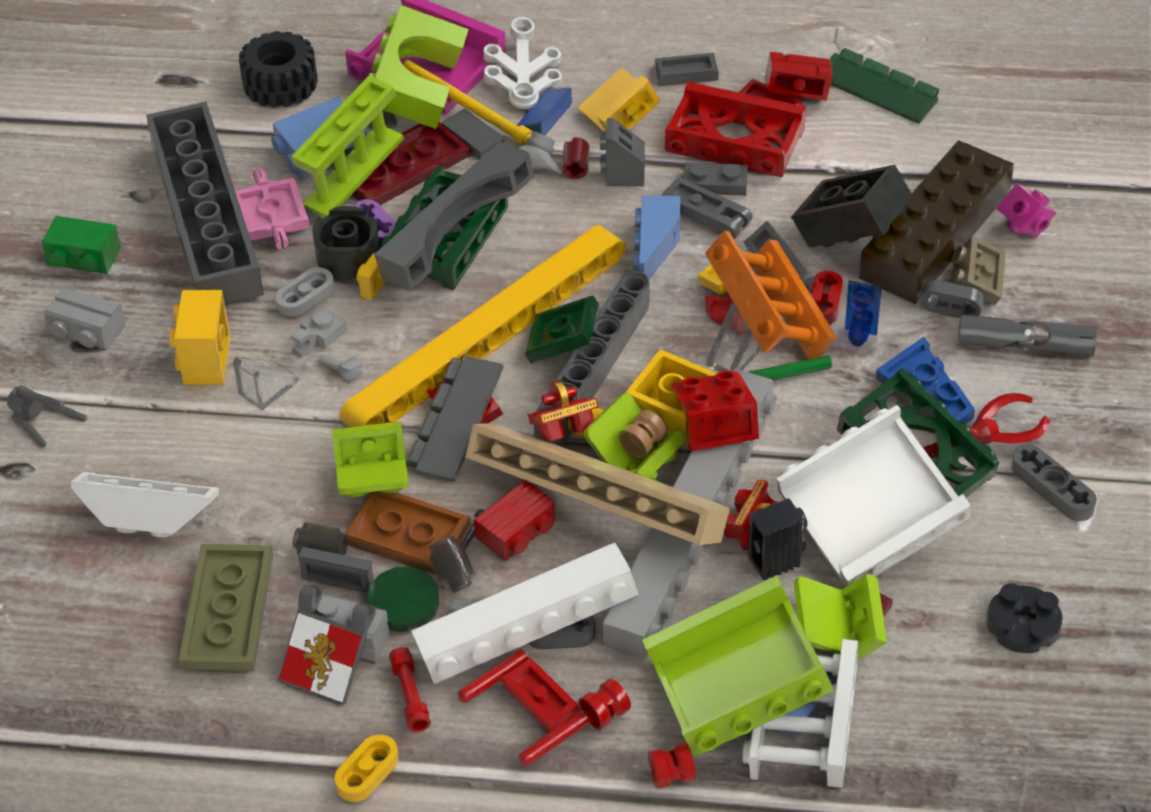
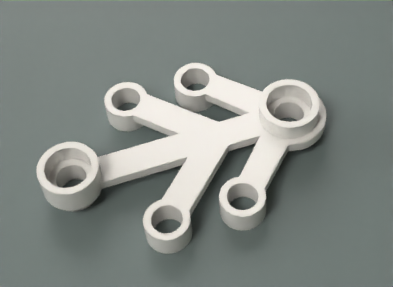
M517 17L511 22L510 36L516 42V61L506 55L497 44L486 45L483 53V59L487 63H498L517 77V82L515 83L502 74L500 67L489 65L484 69V82L488 85H499L509 93L508 99L510 103L520 109L534 107L538 102L539 93L546 88H558L562 80V73L558 69L550 68L545 71L543 77L533 83L529 82L530 77L546 66H558L561 60V51L555 47H548L542 55L529 63L528 42L534 36L535 25L531 19L526 17Z

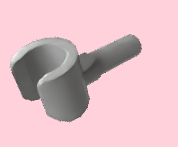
M325 355L319 357V362L338 370L346 382H350L363 374L357 368L361 365V362L355 356L345 362L337 361Z

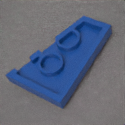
M925 337L919 339L876 370V379L883 384L894 376L899 369L903 368L909 375L916 376L922 383L923 388L933 398L941 400L945 404L947 411L958 422L961 421L966 424L974 418L975 408L956 381L950 380L944 371V364L940 358H935L929 350L930 344Z

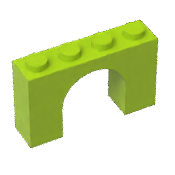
M400 5L397 16L390 15L385 32L390 33V35L384 34L378 51L383 52V55L377 53L371 70L377 73H370L369 75L395 89L396 96L383 110L436 129L450 87L413 74L404 67L400 59L419 57L455 69L469 29Z

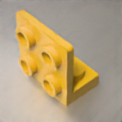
M620 68L581 103L578 109L602 131H606L607 118H614L630 130L661 101L648 79L643 75L635 79L625 69Z

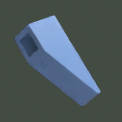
M642 195V208H635V227L641 228V231H634V250H640V253H633V271L646 274L649 280L680 241V196Z

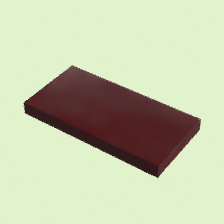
M438 122L436 129L420 123L401 133L404 137L402 142L352 195L359 201L370 199L382 205L424 182L428 175H432L437 166H442L446 170L470 156V148L442 123Z

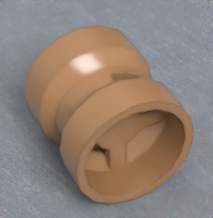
M642 410L634 418L633 424L627 425L619 433L618 437L626 452L636 458H643L652 450L653 443L660 442L666 436L667 427L656 413L650 410Z

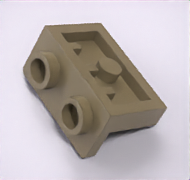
M972 236L964 246H958L953 254L952 263H954V271L949 283L975 288L983 294L985 301L996 305L1002 298L1006 252Z

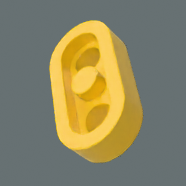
M380 734L365 739L335 773L334 780L338 795L349 802H358L369 797L398 764L399 755L396 742L391 737ZM378 757L385 758L382 761H375V759ZM355 783L361 784L356 787H350L352 784Z

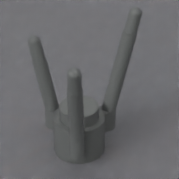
M22 385L15 387L7 399V406L14 411L12 419L20 423L41 447H45L47 443L27 421V418L37 417L43 410V406L82 421L87 420L85 414L64 406L62 401L36 393Z

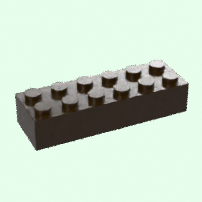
M958 140L912 192L913 197L904 207V212L889 225V230L880 237L872 238L862 250L859 279L917 304L924 284L938 279L952 262V257L957 247L960 245L964 246L1010 192L1014 163Z

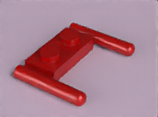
M523 649L518 650L458 691L460 701L468 703L501 681L503 687L548 732L547 735L519 754V761L524 766L531 765L591 723L589 715L584 710H580L579 705L532 658L529 659Z

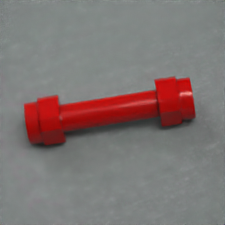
M407 647L395 648L389 653V659L393 675L398 676L405 699V719L410 731L420 732L427 729L431 721L426 703L420 700L413 676L415 665L412 653Z

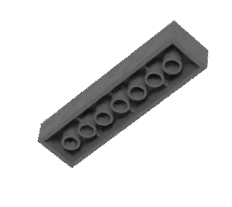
M207 102L147 114L146 119L152 147L194 290H222L225 304L264 295L258 261Z

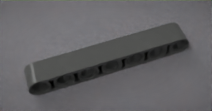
M633 271L621 277L595 318L590 344L575 349L555 381H561L565 388L575 387L577 396L568 398L569 402L580 398L590 399L595 396L650 306V282L646 274ZM541 402L535 412L553 407L554 405L553 403L543 405ZM569 417L561 419L565 437L547 442L561 447L565 444L572 432L568 430ZM534 424V437L542 439L538 426Z

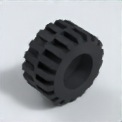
M273 31V33L260 34V37L252 38L250 43H246L242 47L243 51L239 53V65L244 92L246 96L250 97L251 101L259 102L261 106L271 105V108H278V106L288 107L290 104L302 102L303 98L311 96V91H315L316 83L318 82L313 46H311L308 39H303V36L299 34L293 35L292 32L288 31L284 33Z

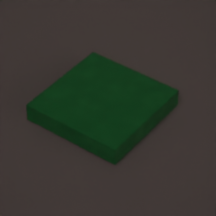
M594 295L535 315L525 356L530 363L590 344L599 305Z

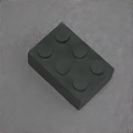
M894 164L822 180L791 218L809 248L822 245L829 247L843 241L851 243L863 237L872 236L877 238L884 235L889 230V225L904 212V207L913 195Z

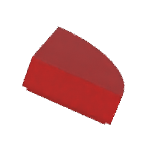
M705 295V309L708 316L721 326L736 329L737 307L731 297Z

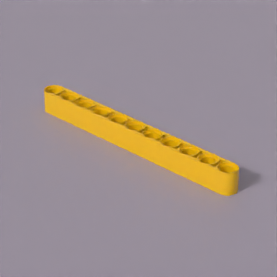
M601 225L592 227L348 399L339 412L340 421L348 427L398 421L430 398L426 390L429 388L434 390L440 386L439 382L443 379L452 358L462 359L463 361L464 357L468 356L483 360L533 324L537 313L555 308L614 266L623 257L626 243Z

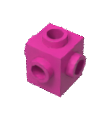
M1018 183L1015 184L997 207L1010 220L1007 226L1020 236L1027 233L1035 238L1048 228L1051 219L1056 214L1047 205L1050 202L1047 196L1037 189L1031 191Z

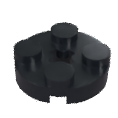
M1013 583L1005 584L989 604L987 627L990 632L992 629L993 633L998 637L997 642L1006 649L1018 653L1038 652L1041 646H1045L1049 642V646H1051L1059 637L1062 625V611L1058 606L1059 599L1054 593L1045 592L1032 586H1018ZM1018 615H1027L1032 619H1029L1027 624L1021 623Z

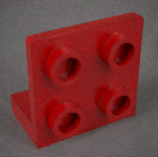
M725 370L718 372L716 375L702 378L688 377L681 382L672 384L673 392L686 416L687 439L691 452L760 439L757 401L738 371Z

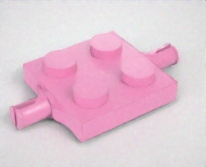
M258 169L253 172L256 184L249 188L235 191L250 240L255 241L274 237L276 247L282 249V240L285 249L289 246L286 233L309 228L308 217L295 179L268 181L266 171L260 169V177Z

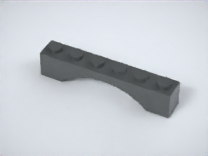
M499 141L374 254L381 278L409 291L417 286L432 272V261L436 249L443 237L456 223L482 206L515 195L534 178L529 152Z

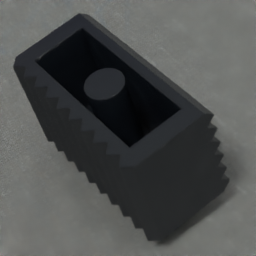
M790 498L749 513L751 518H749L750 536H748L749 554L747 555L762 579L768 580L769 577H774L775 574L781 576V573H787L788 569L799 568L801 565V553L806 550L803 529L808 526L803 510L800 507L796 508Z

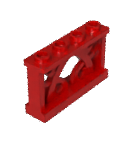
M688 81L684 89V95L669 125L665 129V151L719 164L748 165V170L783 177L798 139L802 137L805 129L806 107ZM690 113L698 115V117H688ZM736 123L745 125L753 134L738 139L727 138L715 126ZM690 125H696V126H692L690 129L684 128V127H687V126H690ZM781 133L786 134L787 136L784 140L782 137L778 135ZM769 141L777 144L780 149L772 148Z

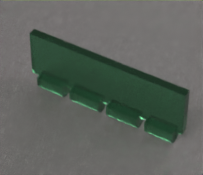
M844 48L840 55L834 53L829 58L832 69L831 86L917 124H920L938 103L939 88L921 80L915 84L916 78L896 69L889 73V66L873 59L867 58L863 62L864 56L852 50Z

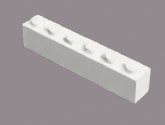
M616 542L416 628L412 630V634L433 683L436 684L639 594L632 572Z

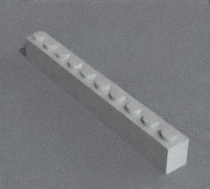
M734 369V371H738L757 401L760 438L764 429V418L766 414H772L776 404L777 396L772 394L773 380ZM753 440L691 452L673 487L726 506L727 492L730 487H736L742 462L747 463L750 459ZM655 528L651 529L630 569L639 595L610 608L603 622L604 646L643 659L645 658L647 651L642 639L661 631V624L664 618L670 619L676 604L675 596L678 591H684L689 579L688 570L691 564L697 565L702 553V545L692 543Z

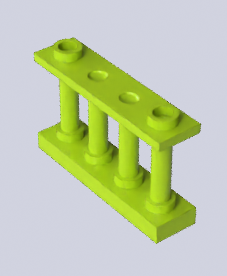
M368 76L291 156L294 166L313 176L315 190L303 202L304 208L323 218L328 216L329 210L340 207L404 139L403 134L385 126L382 112L396 96L394 87ZM372 122V131L364 137L363 130ZM353 142L354 149L345 158L344 150ZM334 162L335 169L326 178L324 171Z

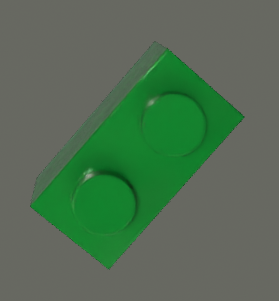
M55 216L42 240L47 265L108 274L121 249L116 225Z

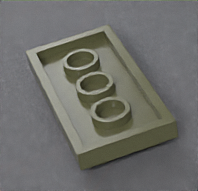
M200 545L178 659L180 669L254 671L274 555L272 546Z

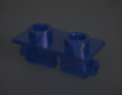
M849 280L845 329L849 330L848 339L854 346L859 347L867 342L869 334L876 336L878 334L882 287Z

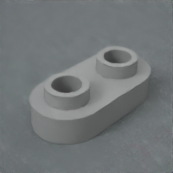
M312 268L281 287L275 295L278 311L285 316H298L330 296L334 291L332 273L325 268Z

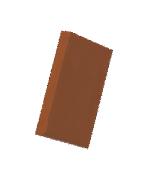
M370 492L344 533L343 540L346 545L440 576L449 562L450 554L455 552L471 525L470 516L400 493Z

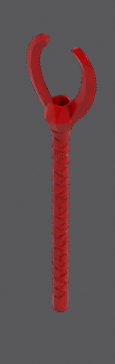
M1009 393L998 396L985 405L969 429L979 442L1025 443L1038 439L1045 434L1049 428L1050 420L1045 415L1039 421V424L1031 430L1018 433L999 432V427L993 419L998 410L1012 402H1033V398L1026 394ZM937 442L922 447L931 459L938 456Z

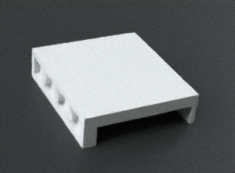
M898 405L889 410L885 408L876 412L870 418V422L860 428L852 427L841 435L839 441L829 447L823 445L811 453L809 459L799 465L797 463L789 465L776 478L778 492L782 498H790L795 507H800L805 513L808 526L804 528L844 587H847L865 574L876 577L970 519L971 504L963 494L958 497L901 419L900 407Z

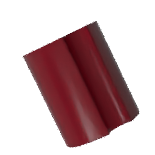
M573 137L572 141H565L563 145L562 171L569 178H583L587 175L589 169V144L582 138Z

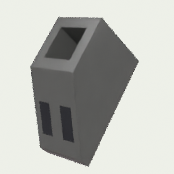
M607 118L606 131H600V150H606V154H601L600 170L601 173H607V186H644L645 142L614 118Z

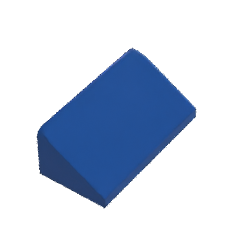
M565 87L545 91L538 99L537 104L527 112L517 126L523 125L531 131L546 136L571 106L572 89Z

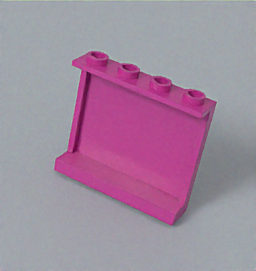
M401 0V5L469 29L455 69L419 57L400 59L402 64L410 60L467 94L484 77V69L489 65H496L487 63L483 59L484 47L488 44H497L506 54L505 31L428 0ZM384 30L360 54L347 49L345 55L348 75L364 81L370 73L376 74L377 72L371 70L377 53L383 55V52L378 51L383 35H390V33ZM447 97L442 114L447 115L457 103Z

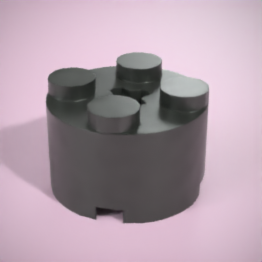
M341 206L329 210L328 216L323 219L320 216L313 224L312 234L317 265L319 268L329 270L333 275V279L357 278L360 266L366 264L371 255L380 250L376 220L373 216L372 219L367 216L366 211L359 207Z

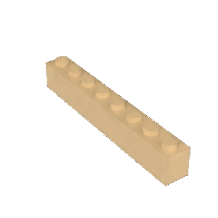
M498 423L473 424L465 458L698 545L721 543L729 507Z

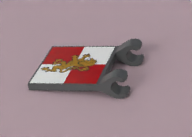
M316 585L303 586L299 593L298 611L277 680L346 704L365 637L375 617L376 608L367 603L357 604L352 612L351 626L315 614L316 608L323 596V589Z

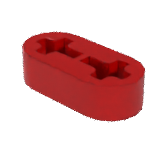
M822 271L814 277L816 281L812 284L811 296L820 310L821 305H827L826 311L821 312L828 324L832 325L838 318L843 279L836 272ZM825 286H831L830 292L824 291Z

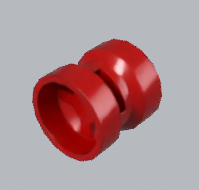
M612 678L600 684L597 692H588L578 700L580 710H584L591 719L589 724L596 730H602L611 723V718L622 716L631 709L630 698L626 691Z
M687 743L674 745L672 750L669 751L657 749L648 752L649 767L657 789L670 786L672 781L680 780L685 783L696 780L695 765Z

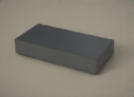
M714 53L655 59V70L659 86L685 84L688 81L695 83L719 80V71Z
M465 108L441 122L470 148V152L479 159L499 141L505 143L504 137Z
M302 547L298 556L302 579L362 592H367L371 582L374 580L370 560Z

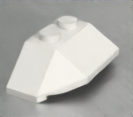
M82 472L71 481V489L104 526L115 527L121 533H134L138 530L148 531L155 537L171 536L219 495V488L195 486Z

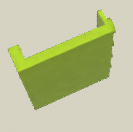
M777 575L642 639L681 726V732L694 757L711 751L721 744L740 735L747 734L765 723L780 718L834 691L827 673L819 661Z

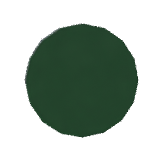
M409 566L395 567L381 573L371 582L367 591V604L387 612L389 630L397 632L408 631L409 627L417 625V628L427 624L436 615L440 605L438 585L431 575L421 569Z

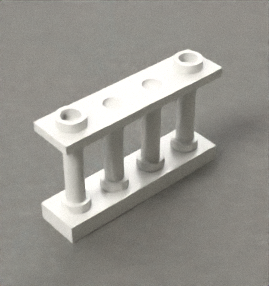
M843 639L841 654H834L833 657L817 656L825 671L832 672V676H836L838 679L837 685L832 684L833 692L812 702L828 703V707H834L833 716L826 715L825 719L784 715L753 729L752 739L745 740L743 747V763L749 764L750 779L758 780L761 761L820 766V770L827 771L828 787L843 788L858 667V640ZM765 729L824 734V738L830 739L829 747H822L821 751L765 746L763 745Z

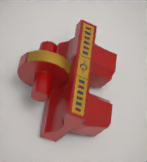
M557 380L550 383V393L541 396L543 405L553 403L554 406L527 414L529 423L538 426L542 439L544 441H553L565 437L561 419L570 418L573 433L583 432L594 421L592 410L599 408L596 397L590 399L580 398L569 402L568 398L577 396L575 387L565 388L563 383Z
M757 480L752 490L739 489L734 501L739 514H728L724 535L727 538L738 539L742 550H749V518H751L749 513L777 503L767 492L769 485L766 480Z

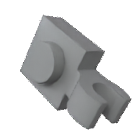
M322 306L303 321L299 329L292 333L291 339L298 343L292 348V351L303 357L317 344L326 348L348 330L347 321Z

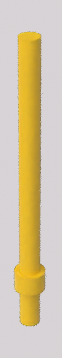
M410 60L405 61L403 65L407 70L419 77L450 87L447 96L449 99L512 136V140L520 146L526 145V140L530 138L533 131L523 125L517 126Z

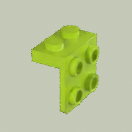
M621 394L585 429L584 437L602 462L654 480L658 476L657 470L678 456L679 452L677 449L687 439L680 429L668 431L660 442L652 444V450L645 457L636 458L630 455L622 447L618 436L627 425L633 424L634 418L642 409L631 394Z
M401 422L332 429L338 494L348 497H361L367 492L382 491L383 493H396L409 486Z
M865 574L842 590L803 576L794 581L798 619L812 647L833 654H841L843 639L858 640V660L887 643L877 577Z

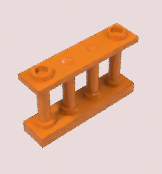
M724 230L705 252L706 257L764 353H769L782 338L797 340L807 358L812 359L821 357L838 339L778 241L768 239L757 253L745 252L739 249L730 232ZM765 290L768 292L772 300H770ZM780 315H782V317H783V319L785 320V322L787 323V325H785V323H784V321L782 320V318H781Z

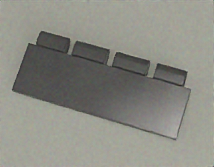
M465 356L463 361L457 358L451 359L442 379L445 383L440 384L430 406V409L434 412L427 413L418 434L420 440L415 441L406 461L409 466L416 468L418 474L452 482L456 481L465 460L473 424H480L503 371V364Z

